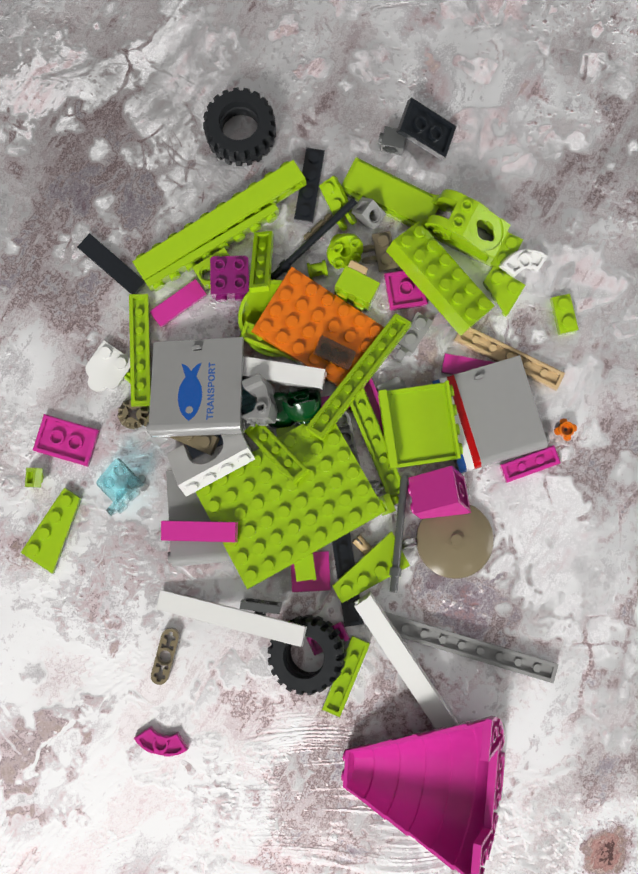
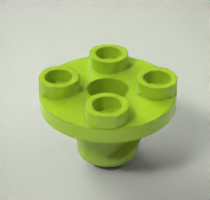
M336 234L332 237L327 248V259L335 269L345 268L351 260L359 263L363 252V243L355 234Z

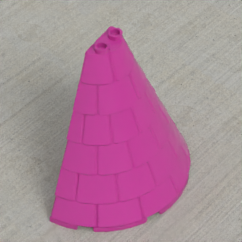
M489 716L423 733H415L375 744L371 743L345 749L343 753L345 765L341 775L343 788L364 802L382 818L388 820L406 836H411L452 870H456L460 874H484L485 868L481 866H484L486 860H489L499 816L498 813L494 812V809H498L503 789L505 753L501 751L504 747L505 736L502 721L496 716Z

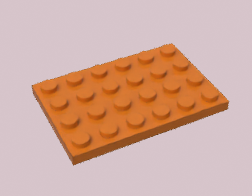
M291 266L251 332L302 365L325 369L327 372L325 379L338 387L384 327Z

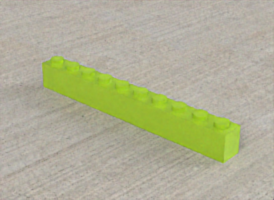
M294 160L286 161L276 171L268 172L262 180L251 183L243 192L235 193L231 197L232 199L219 203L213 211L202 214L200 219L194 223L186 224L183 230L170 234L164 242L156 243L148 252L137 255L136 259L132 262L145 281L273 203L277 204L306 186V179Z

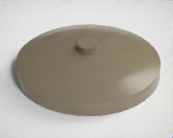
M470 505L471 513L421 519L416 532L417 551L423 563L430 570L446 578L460 579L471 576L483 568L491 556L494 538L488 519L479 509Z

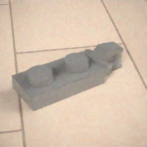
M418 311L411 320L410 329L395 347L399 351L394 359L400 363L405 355L410 357L414 353L433 322Z

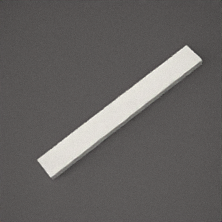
M160 590L156 608L157 610L303 647L307 626L166 590Z

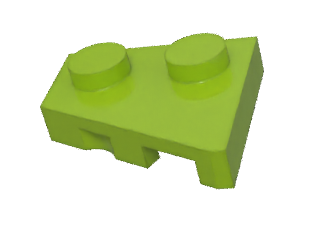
M495 266L491 268L483 282L486 290L491 293L492 299L498 304L505 317L509 314L526 286Z

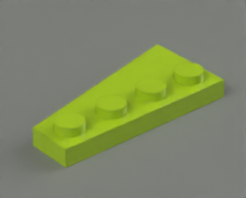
M64 488L20 553L54 574L82 498L69 489Z
M392 531L332 584L341 603L391 577L389 576L390 567H392L395 540ZM401 550L400 568L403 570L409 567L410 564Z

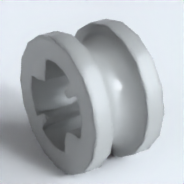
M416 537L403 539L402 550L417 547V544L414 543Z

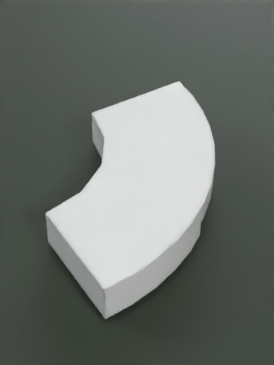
M534 249L518 250L505 257L499 264V267L512 277H515L524 269L538 272L547 255Z

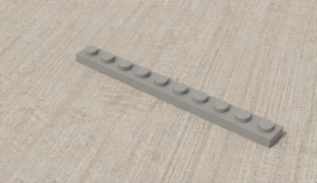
M385 612L400 636L404 639L554 684L559 665L555 662Z

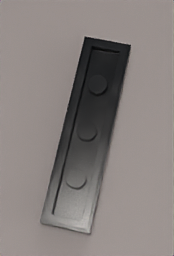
M90 233L77 246L80 251L130 294H137L145 286V281Z

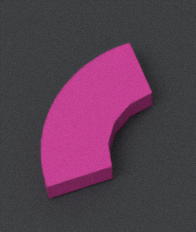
M152 726L134 737L137 744L144 750L164 757L179 755L189 749L179 732L171 735L161 734Z

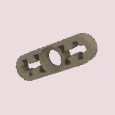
M167 628L161 635L151 672V680L157 685L164 684L170 677L180 639V633L176 628ZM170 632H173V636L176 637L170 643V646H174L173 649L167 646L163 647V644L167 645L168 643L166 635ZM162 651H168L171 654L169 661H163L160 658ZM158 663L163 666L168 665V668L164 667L162 673L165 677L161 680L155 675L161 669V666L157 665Z

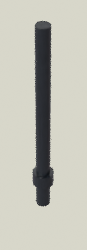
M351 198L289 258L279 263L280 266L271 273V279L276 280L284 272H288L296 260L357 204L355 199Z

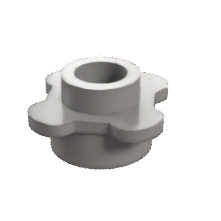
M377 480L369 481L376 495L381 494L382 489H384L383 484Z

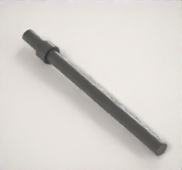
M401 475L393 561L389 571V576H391L389 592L395 593L398 591V581L402 571L400 560L409 478L407 475Z

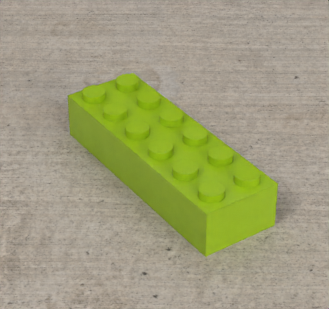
M420 221L395 238L387 248L386 252L460 336L495 307Z

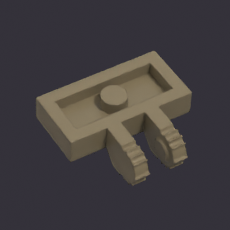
M391 232L372 234L373 245L363 246L362 253L375 251V256L363 258L362 264L377 262L379 272L397 269V263L386 252L392 243Z

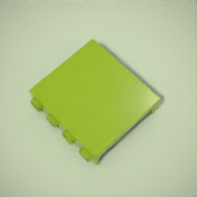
M449 380L444 383L378 391L389 469L461 458L460 455L463 454L462 443H458L457 435H460V428L458 423L455 424L454 416H457L456 405L452 404L451 397H454V389L452 385H449Z

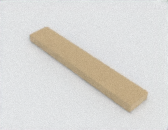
M472 327L461 336L457 333L454 339L455 342L495 362L520 355L527 377L555 391L558 390L565 375L564 372Z

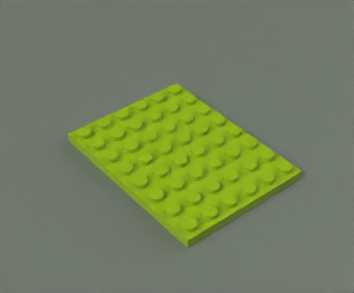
M301 424L278 437L309 470V473L296 485L258 448L252 452L255 460L196 491L211 521L238 522V542L222 543L247 589L386 512L337 424L334 425L323 441L306 431L308 424Z

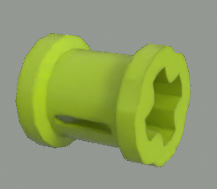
M325 259L319 263H307L310 279L322 275L328 276Z

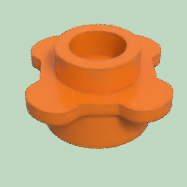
M563 418L560 420L559 426L554 429V433L563 437L565 441H569L577 430V426Z

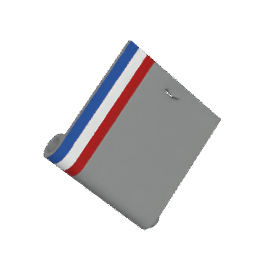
M520 355L432 381V384H437L449 380V385H452L454 389V397L451 398L452 404H455L457 409V416H454L455 424H459L460 435H457L458 443H462L463 454L460 455L461 458L454 460L458 472L464 473L548 447L550 438L548 433L544 432Z

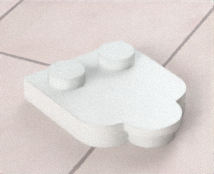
M103 340L86 365L90 389L97 392L105 388L110 390L117 389L123 382L125 374L130 371V358Z

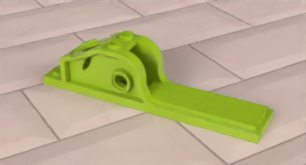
M357 157L341 185L346 196L354 198L358 202L362 197L373 199L387 216L409 227L420 221L437 241L490 267L495 266L503 272L505 271L499 267V264L509 254L518 251L523 239L507 232L511 225L492 213L480 202L450 189L443 190L439 195L428 193ZM440 209L451 213V216L447 219L435 214ZM477 227L493 235V241L482 240L478 235Z

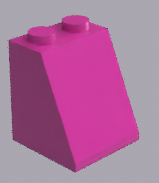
M453 466L408 478L409 485L407 489L412 498V503H410L411 511L420 519L471 513L465 477Z

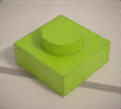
M26 468L25 487L41 488V483L44 479L43 468Z

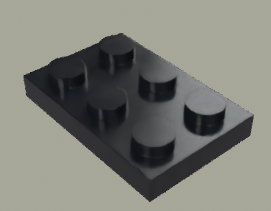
M411 97L406 103L397 133L440 160H443L447 156L456 126Z

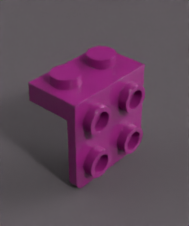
M213 256L210 258V290L213 299H216L217 302H226L227 299H235V301L241 302L248 291H250L249 260L247 256Z

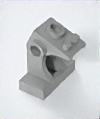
M260 374L243 380V388L255 397L258 403L253 411L242 415V418L253 427H255V424L268 426V423H276L278 410L273 395L275 394L274 387Z

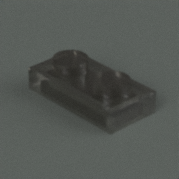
M321 335L313 354L345 370H349L356 352Z

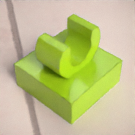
M387 493L378 497L386 511L382 516L396 511L394 505L398 504V495L391 498L390 494Z

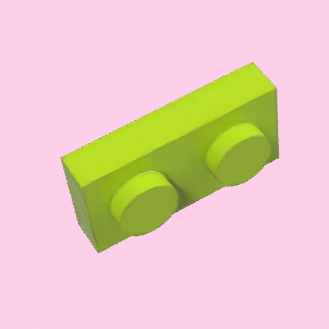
M570 294L551 297L550 303L558 335L578 331Z

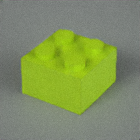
M345 266L335 285L334 294L345 302L353 304V307L357 310L368 312L378 293L380 283Z

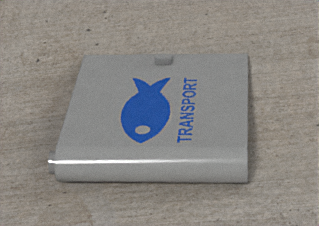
M244 338L154 342L149 422L146 425L147 433L151 437L244 434L245 420L242 418L243 414L241 413Z

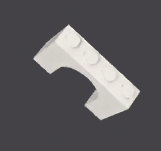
M244 434L221 435L223 439L222 451L214 460L205 464H195L191 454L184 445L167 453L177 485L185 496L255 460Z

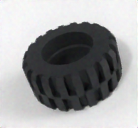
M236 87L228 92V89L222 91L223 95L221 96L217 94L213 98L214 103L209 102L207 106L208 111L204 112L203 129L211 151L216 153L218 159H225V163L229 165L234 162L236 166H242V163H247V166L252 165L254 160L257 162L261 161L262 155L267 156L270 152L269 147H273L275 143L276 124L272 107L268 105L265 97L260 98V93L256 91L251 93L248 88L239 90V87ZM246 115L253 118L258 124L254 134L243 140H234L227 137L223 133V127L234 116Z
M312 615L298 616L288 622L307 626L305 636L317 641L323 650L324 663L322 667L316 672H306L300 669L292 659V645L272 639L270 640L272 645L268 647V654H271V657L268 658V665L273 666L271 670L272 675H277L279 678L277 682L280 685L284 683L287 686L286 690L289 692L296 690L298 695H303L304 693L314 695L316 692L320 693L327 687H330L340 676L341 670L345 666L346 650L343 648L345 641L344 638L340 639V631L338 629L335 630L330 621H323V617H313Z

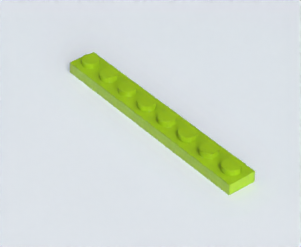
M273 203L145 280V283L151 292L162 289L165 283L170 280L175 281L179 279L182 273L192 271L193 266L224 247L227 250L230 244L242 241L246 237L245 235L250 232L259 231L265 223L274 222L278 218L277 216H279L278 207Z
M395 313L306 426V431L323 441L410 329L412 322Z

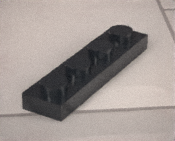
M306 147L302 174L306 179L307 185L299 189L294 222L313 224L325 150Z

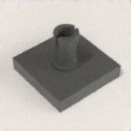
M245 597L240 603V609L255 611L254 613L266 616V613L280 614L282 602Z

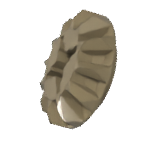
M131 399L124 401L118 408L117 416L120 423L126 428L137 429L144 425L148 417L147 406L132 407ZM128 408L133 411L138 409L135 413L137 419L133 417L127 418L130 414Z

